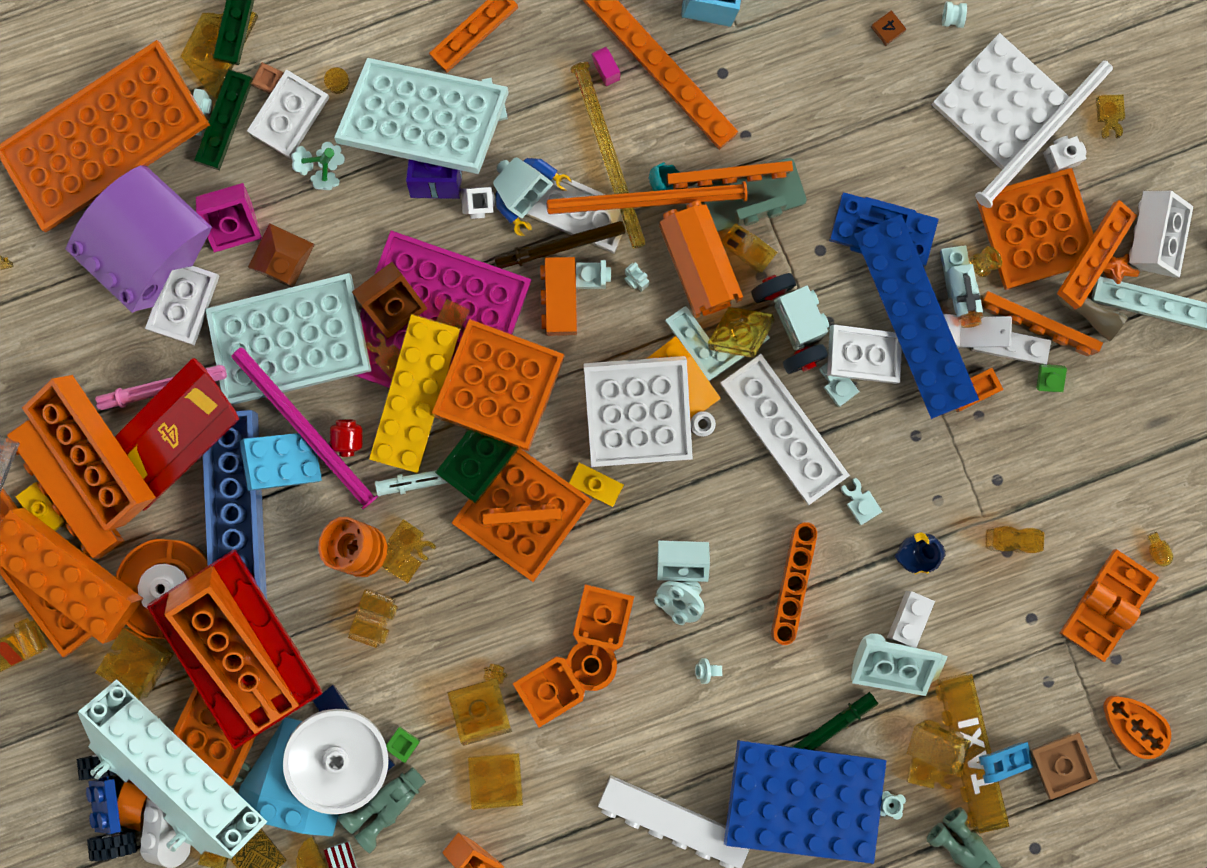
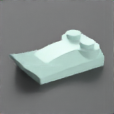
M869 634L863 637L855 655L851 674L852 683L926 696L930 685L939 679L948 656L886 642L882 635Z

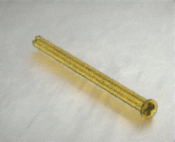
M589 62L577 63L570 70L572 73H575L614 194L629 193L588 71L590 67ZM620 209L632 248L643 247L645 240L635 209Z

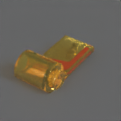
M29 618L15 623V629L10 634L0 638V672L48 649L35 620L30 621Z

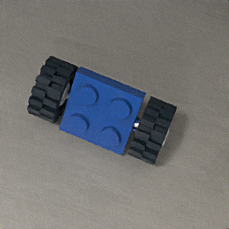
M95 754L76 759L79 780L95 779V775L92 776L90 771L101 763L98 756ZM109 770L99 779L88 781L89 787L86 788L87 800L89 803L91 802L92 813L89 816L90 825L95 829V832L106 833L87 839L89 861L114 859L138 852L135 830L121 831L114 779H109V776L116 773Z

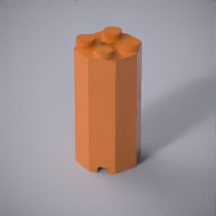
M700 200L686 206L687 209L678 212L677 209H673L664 213V219L659 223L661 233L695 318L700 317L701 312L703 316H707L731 306L730 301L735 299L736 303L743 299L707 204L702 205Z

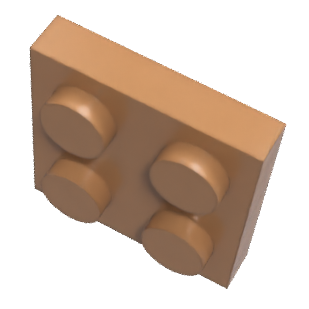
M1078 732L1030 750L1048 799L1052 800L1099 782Z

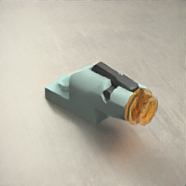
M966 245L941 249L940 255L948 299L953 300L958 322L961 323L962 328L981 325V319L983 318L982 303L973 264L969 263Z

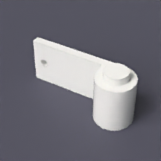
M943 314L957 348L1011 347V316L965 317L964 319H958L957 315Z

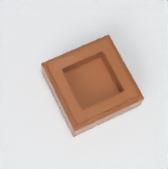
M262 62L251 85L271 94L284 72Z

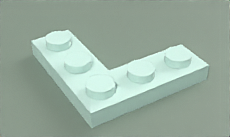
M687 306L665 320L709 381L770 339L756 318L716 346L711 342Z

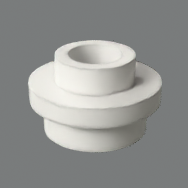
M708 412L696 413L690 422L691 430L701 437L710 435L716 425L714 417ZM701 419L707 422L705 429H701L698 426V422Z

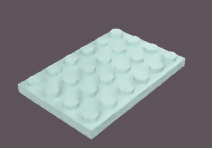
M367 58L334 138L336 143L479 174L507 99L508 87Z
M350 273L206 308L216 366H224L227 373L225 379L219 380L221 391L231 405L266 397L232 359L231 355L241 347L247 351L283 393L371 371L358 303L352 293L355 289Z

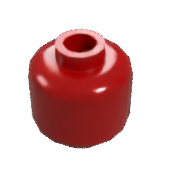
M336 420V424L330 427V446L334 451L339 452V456H354V452L363 447L362 427L356 424V420Z

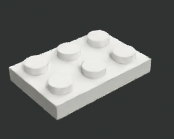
M286 69L247 132L291 159L292 153L296 151V148L300 145L330 97L327 93Z
M195 266L172 270L152 308L145 329L195 346L206 315V308L209 307L219 275Z
M831 325L829 331L827 376L892 384L900 383L902 348L896 333Z

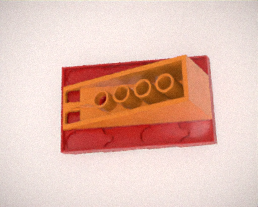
M236 549L147 605L149 612L234 750L322 694L318 681L277 618L273 608L258 587L257 582Z

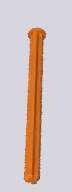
M742 181V184L548 199L546 205L548 214L687 204L697 200L712 202L743 199L745 202L747 201V185L745 181Z

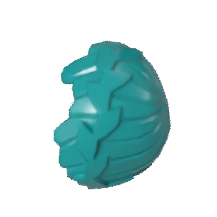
M665 162L654 166L650 170L648 177L652 190H673V186L666 185V175L680 173V171L674 165H664L666 164Z

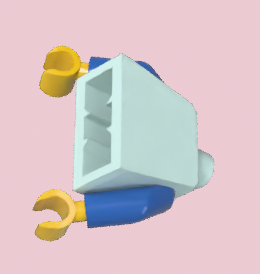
M516 157L511 162L503 160L497 165V171L500 174L493 182L497 190L495 193L496 207L510 224L513 222L515 233L519 236H525L520 230L521 225L524 224L528 230H532V226L529 222L521 221L518 217L523 218L554 184L551 181L552 179L556 181V185L562 191L567 190L560 185L561 180L568 179L571 183L572 180L565 174L559 175L557 173L558 170L542 159L526 158L522 161Z

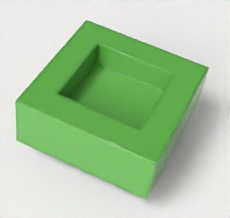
M1040 364L1036 385L1037 390L1064 392L1067 368L1062 365Z
M399 727L387 743V751L406 763L420 743V740L402 727Z

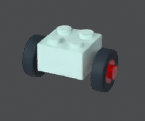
M791 273L780 276L772 275L762 280V284L751 290L752 297L756 303L774 300V303H776L774 307L794 351L796 350L793 356L783 361L787 374H791L800 370L806 372L817 367L816 363L828 356L825 346L823 344L813 347L805 346L821 340L828 333L829 322L825 314H820L818 310L819 300L814 290L810 291L807 285L784 295L796 286V281Z

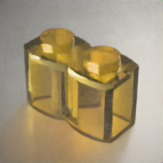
M1009 526L989 528L986 530V548L995 552L1039 553L1044 551V532L1035 528L1015 529Z
M365 589L348 638L378 648L380 643L385 644L390 631L386 629L389 619H394L398 606L394 605L396 599Z

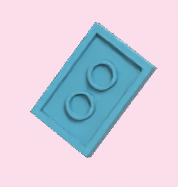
M299 433L240 440L248 491L322 481L318 455Z

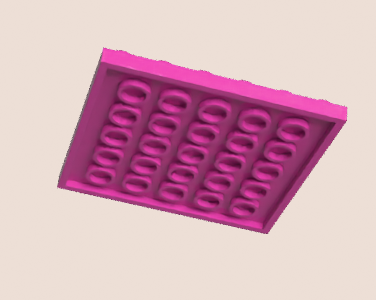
M394 231L389 233L375 271L376 274L393 262L428 308L419 316L460 328L451 363L469 319L512 335L532 282L527 277ZM362 307L360 318L371 371L354 376L390 388L408 324L387 339Z

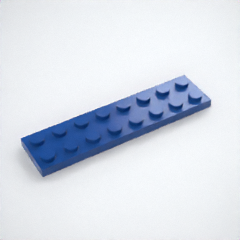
M902 214L855 233L859 247L930 418L933 419L978 401L977 393Z

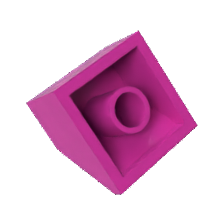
M244 183L196 197V213L212 226L207 238L214 253L262 239L254 208Z

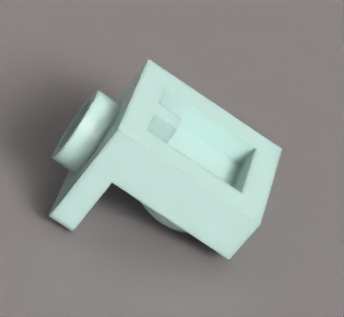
M601 260V263L576 262V289H606V282H611V267H606V260Z

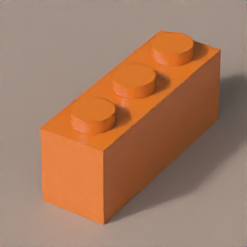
M575 257L545 258V265H540L541 280H545L546 290H541V305H546V314H541L542 329H546L547 336L577 335Z

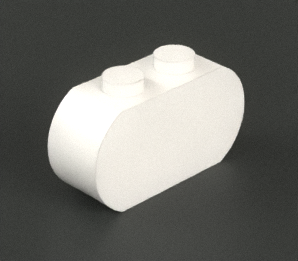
M147 797L141 838V856L149 863L167 868H175L187 859L190 854L191 845L183 842L175 852L170 850L172 846L168 849L166 844L177 834L173 827L164 819L166 814Z

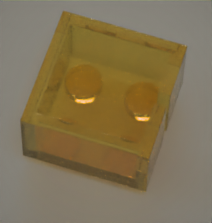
M122 628L111 646V649L114 651H122L120 653H107L95 673L111 683L117 679L137 699L147 698L174 653L150 638L139 635L131 628Z

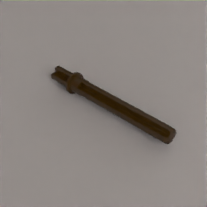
M619 221L521 249L515 247V251L496 256L494 259L496 266L501 269L517 264L522 267L523 263L623 235L626 233L623 221Z

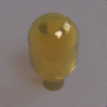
M1157 532L1150 533L1148 538L1152 545L1149 546V552L1153 561L1161 567L1170 565L1174 555L1169 544L1165 540L1161 541Z

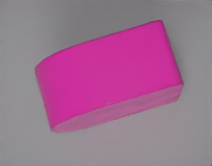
M607 47L591 54L594 65L606 87L620 80V70Z

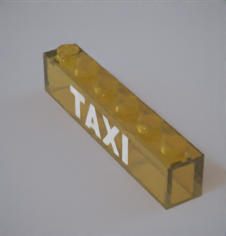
M963 673L937 679L939 686L935 687L938 700L943 702L945 711H942V719L944 725L949 726L951 734L948 737V744L952 752L955 751L957 761L954 762L956 775L961 777L963 787H960V793L963 802L968 804L967 821L969 827L979 834L1010 827L999 781L984 783L983 775L985 771L983 765H980L979 756L990 754L991 748L973 675Z

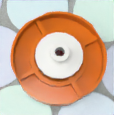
M165 539L147 541L127 554L119 565L116 578L144 599L126 625L134 632L146 638L166 639L149 612L147 605L207 567V555L189 542Z

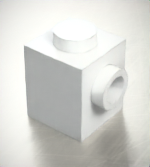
M1068 136L1061 137L1053 142L1054 145L1049 146L1043 152L1051 173L1073 168L1087 159L1086 148L1082 142H1079L1077 136L1070 139Z
M491 187L461 189L462 213L470 214V219L485 218V213H492L495 206V196Z

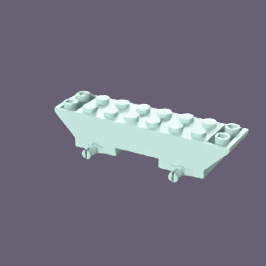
M117 679L78 711V716L91 742L88 747L98 756L101 762L90 771L91 775H95L94 778L99 779L109 770L116 773L125 782L131 780L166 814L164 819L173 827L177 834L166 844L168 849L172 846L170 849L172 852H175L185 842L192 845L201 855L207 851L232 859L267 823L256 810L235 792L234 788H231L232 786H229L162 723L158 716L154 715Z

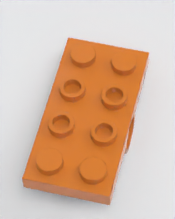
M1113 549L1063 626L1060 634L1101 662H1105L1125 630H1129L1138 620L1141 614L1139 608L1159 577L1119 550Z

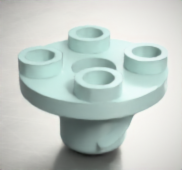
M667 581L662 583L656 592L655 604L670 615L672 620L678 625H684L686 622H696L704 613V603L699 596L702 589L697 581Z

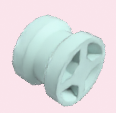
M946 1L942 15V26L956 25L957 28H963L967 15V3L954 5L952 2Z

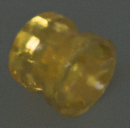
M987 246L981 253H976L970 258V264H973L974 272L978 276L986 277L991 273V270H997L1002 266V258L994 247Z

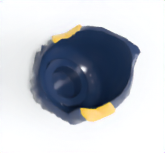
M919 532L906 538L901 543L895 558L905 570L915 575L918 573L929 574L931 571L934 572L935 569L939 568L946 556V551L935 536Z

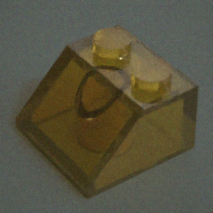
M497 678L447 692L459 739L463 746L512 732Z

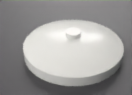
M329 709L315 713L305 719L289 737L283 756V772L292 794L306 807L325 814L351 812L368 803L382 787L388 770V752L381 732L368 718L357 712L345 709Z

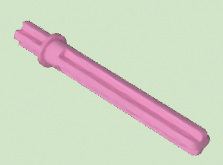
M222 365L206 368L214 381L223 380L227 377L226 369ZM173 377L123 390L117 388L115 392L96 396V406L101 410L117 406L124 408L129 403L152 398Z

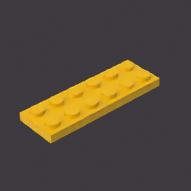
M411 314L369 460L418 473L434 420L432 411L446 379L460 328Z

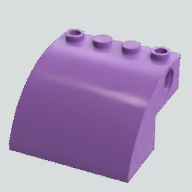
M140 165L119 177L96 197L78 221L65 249L133 313L138 310L154 307L172 270L193 266L212 226L146 165Z

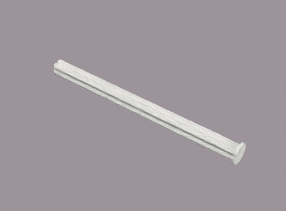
M1102 61L984 191L976 193L975 197L981 205L986 208L993 206L992 201L1113 70V66L1108 61Z

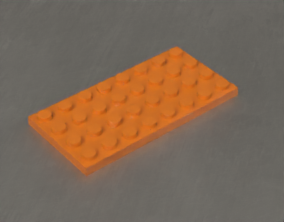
M156 40L0 144V160L39 227L47 233L91 204L96 197L119 177L140 165L149 166L210 126L161 42Z

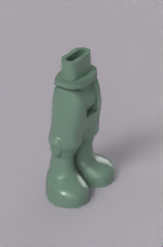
M412 767L405 774L401 773L400 777L381 788L361 809L356 812L343 813L338 817V820L348 832L354 834L373 814H378L374 821L355 836L361 847L370 854L377 846L376 838L381 830L395 823L397 817L413 800L415 793H420L418 789L426 781Z
M962 807L949 812L943 818V822L962 839L964 845L959 844L941 823L935 825L927 836L926 840L933 847L942 845L950 852L954 863L961 865L963 868H1003L984 844L982 837L970 831L965 822L968 815Z

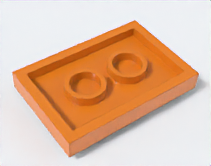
M555 504L540 505V510H531L530 506L514 507V512H505L504 508L488 509L489 514H483V525L485 526L563 521L561 508L556 509Z

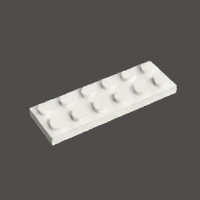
M762 354L720 382L722 388L807 505L816 501L850 476Z

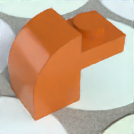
M131 780L124 782L117 801L120 826L141 831L144 823L147 796Z

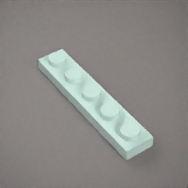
M1101 276L1094 285L1091 300L1095 303L1207 330L1206 302L1125 282L1117 284L1113 279Z

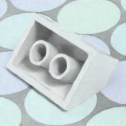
M1143 191L1142 200L1138 206V221L1134 227L1133 246L1129 252V263L1143 271L1180 278L1193 206L1173 191Z

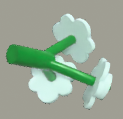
M324 142L321 147L322 149L316 152L317 157H312L311 153L306 151L303 146H298L296 152L291 155L292 168L295 172L306 175L308 171L313 169V163L318 162L322 170L317 171L315 175L311 176L310 180L313 182V187L315 189L331 190L339 185V179L335 177V174L332 172L328 173V168L336 170L337 165H341L345 161L339 145L334 146L331 142Z

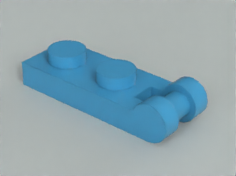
M1028 742L1017 743L996 752L979 756L980 765H983L985 771L983 775L984 783L997 782L1033 768Z

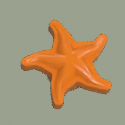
M1125 254L1124 257L1120 258L1112 256L1103 271L1107 278L1113 279L1117 284L1121 283L1124 276L1138 277L1140 273L1139 270L1133 269L1128 265L1129 254Z

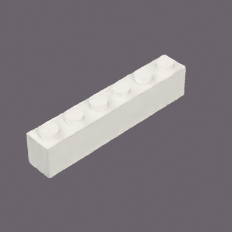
M610 775L598 803V807L602 808L601 813L611 818H615L616 815L625 818L627 825L639 829L640 825L648 828V833L659 839H662L663 836L673 839L672 844L686 850L687 846L696 850V855L704 859L710 860V857H714L720 860L719 864L725 868H742L749 849L724 845L726 825Z

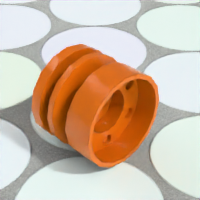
M338 517L323 529L319 538L318 551L321 560L326 566L355 577H368L376 573L383 565L387 556V542L379 529L350 517Z

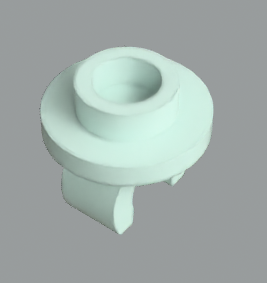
M701 658L699 664H696L695 667L696 677L700 679L702 684H708L711 676H722V666L710 665L707 658Z

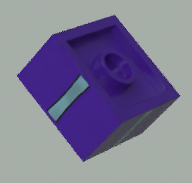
M409 159L406 183L410 198L460 199L463 171Z

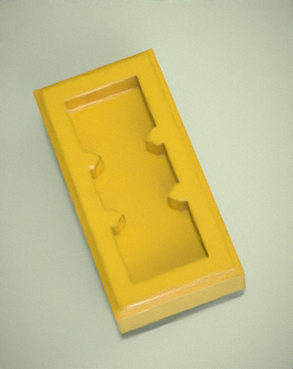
M580 462L569 482L579 491L611 507L614 506L624 484Z
M34 482L15 496L23 508L54 531L67 523L65 518L59 516L52 508L53 501L49 495L45 496L37 486L39 482Z

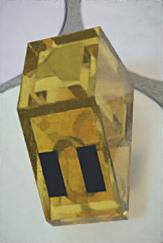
M736 223L721 241L725 248L758 273H762L777 254V251L759 237Z

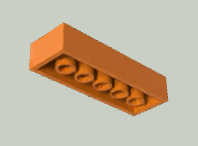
M73 375L52 378L22 407L105 532L125 526L156 498Z
M25 508L9 510L0 523V566L102 644L116 639L144 598Z

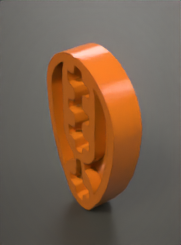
M1110 696L1105 700L1103 708L1107 723L1118 742L1127 752L1142 759H1153L1161 756L1168 749L1171 742V729L1167 720L1157 711L1142 702L1130 698ZM1113 702L1121 703L1119 708L1125 716L1119 712H1112L1114 710ZM1132 720H1140L1138 723L1140 728L1149 729L1148 735L1150 737L1159 738L1157 741L1159 744L1158 748L1151 747L1152 742L1150 740L1141 739L1143 734L1140 731L1131 730L1133 727Z

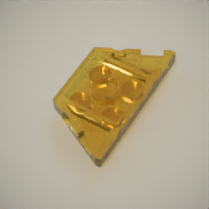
M255 12L251 13L245 42L258 19V15ZM202 13L181 54V58L210 95L217 100L228 69L232 70L234 64L219 62L213 59L223 13Z

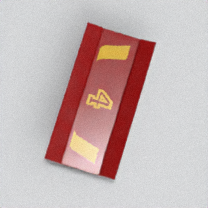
M192 358L115 436L156 497L143 511L147 510L239 420L234 407L205 367L196 358Z

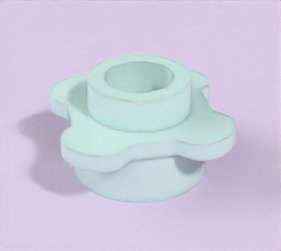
M884 791L880 815H888L896 820L900 819L903 816L902 811L903 804L906 802L905 797L902 794L896 796L890 794L889 791ZM890 803L894 804L892 808L889 807Z

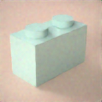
M658 541L657 580L708 582L710 569L709 542Z

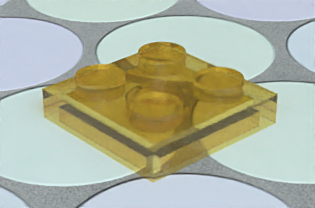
M728 307L707 343L709 349L754 358L775 322L774 316L769 313Z
M520 753L468 757L472 810L523 806Z

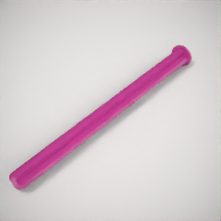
M242 347L237 349L231 355L232 359L362 504V509L364 510L378 496H374L247 351Z

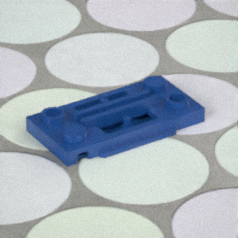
M843 192L829 241L848 246L851 251L862 254L855 233L902 214L923 267H925L939 219L917 213L913 209Z

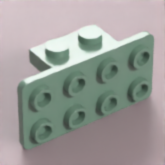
M786 158L776 161H792L793 171L786 173L787 178L772 179L771 175L762 176L761 181L747 182V178H739L737 183L726 184L736 185L742 184V181H745L747 185V201L745 202L743 199L703 202L704 205L707 204L717 232L742 224L745 226L752 225L761 218L767 216L768 218H774L783 214V211L804 205L807 198L794 160ZM722 180L712 182V186H724Z

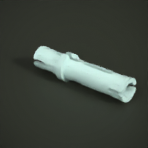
M437 470L408 476L399 474L397 478L375 481V486L379 497L399 492L402 495L406 494V491L427 488L446 484L447 482L435 473ZM438 477V479L416 482L417 480ZM410 481L412 482L411 484L391 487V485L405 483Z

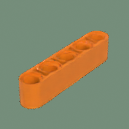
M809 522L796 525L791 534L771 629L773 640L781 645L791 644L797 636L817 540V529ZM801 527H806L810 530L811 537L808 541H803L799 538L798 532ZM796 552H802L806 557V561L802 566L796 565L793 561V556ZM793 576L800 580V587L796 591L788 587V580ZM787 601H791L795 605V611L790 616L785 615L783 612V605ZM782 626H786L790 630L789 638L784 641L780 640L777 636V631Z

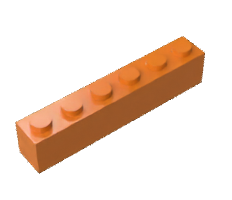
M30 419L7 434L11 441L9 446L15 454L21 455L25 463H23V466L32 476L35 475L40 482L37 486L45 496L49 495L53 501L52 508L59 516L65 518L68 523L66 528L74 537L77 536L81 541L80 548L84 554L93 559H101L125 541L117 529L104 531Z

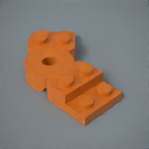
M585 584L573 635L578 643L570 650L568 657L556 656L512 683L539 728L582 702L585 690L598 691L612 682L617 671V660L614 651L623 646L635 596ZM588 658L598 660L599 668L596 671L589 672L585 669L584 662Z

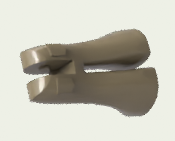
M1059 296V301L1064 307L1084 316L1109 341L1115 337L1128 319V316L1124 313L1107 309L1088 297L1080 308L1074 309Z

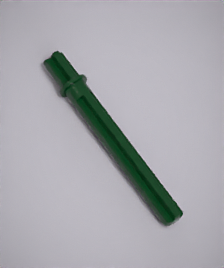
M868 692L852 705L848 703L849 707L793 747L810 750L817 749L857 719L859 721L862 720L861 716L877 706L878 702Z

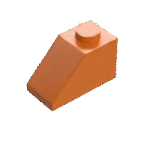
M459 832L442 852L455 868H504L497 859L475 841Z

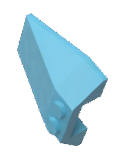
M285 717L241 784L238 794L267 821L266 825L301 834L333 836L339 814L320 813L306 807L292 794L286 783L283 772L285 747L293 731L303 721Z

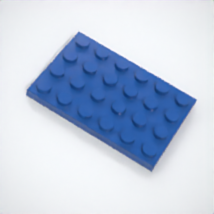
M737 740L724 845L874 864L887 760Z

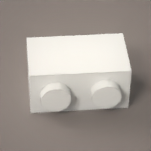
M906 591L887 638L905 646L917 648L935 601L915 592Z

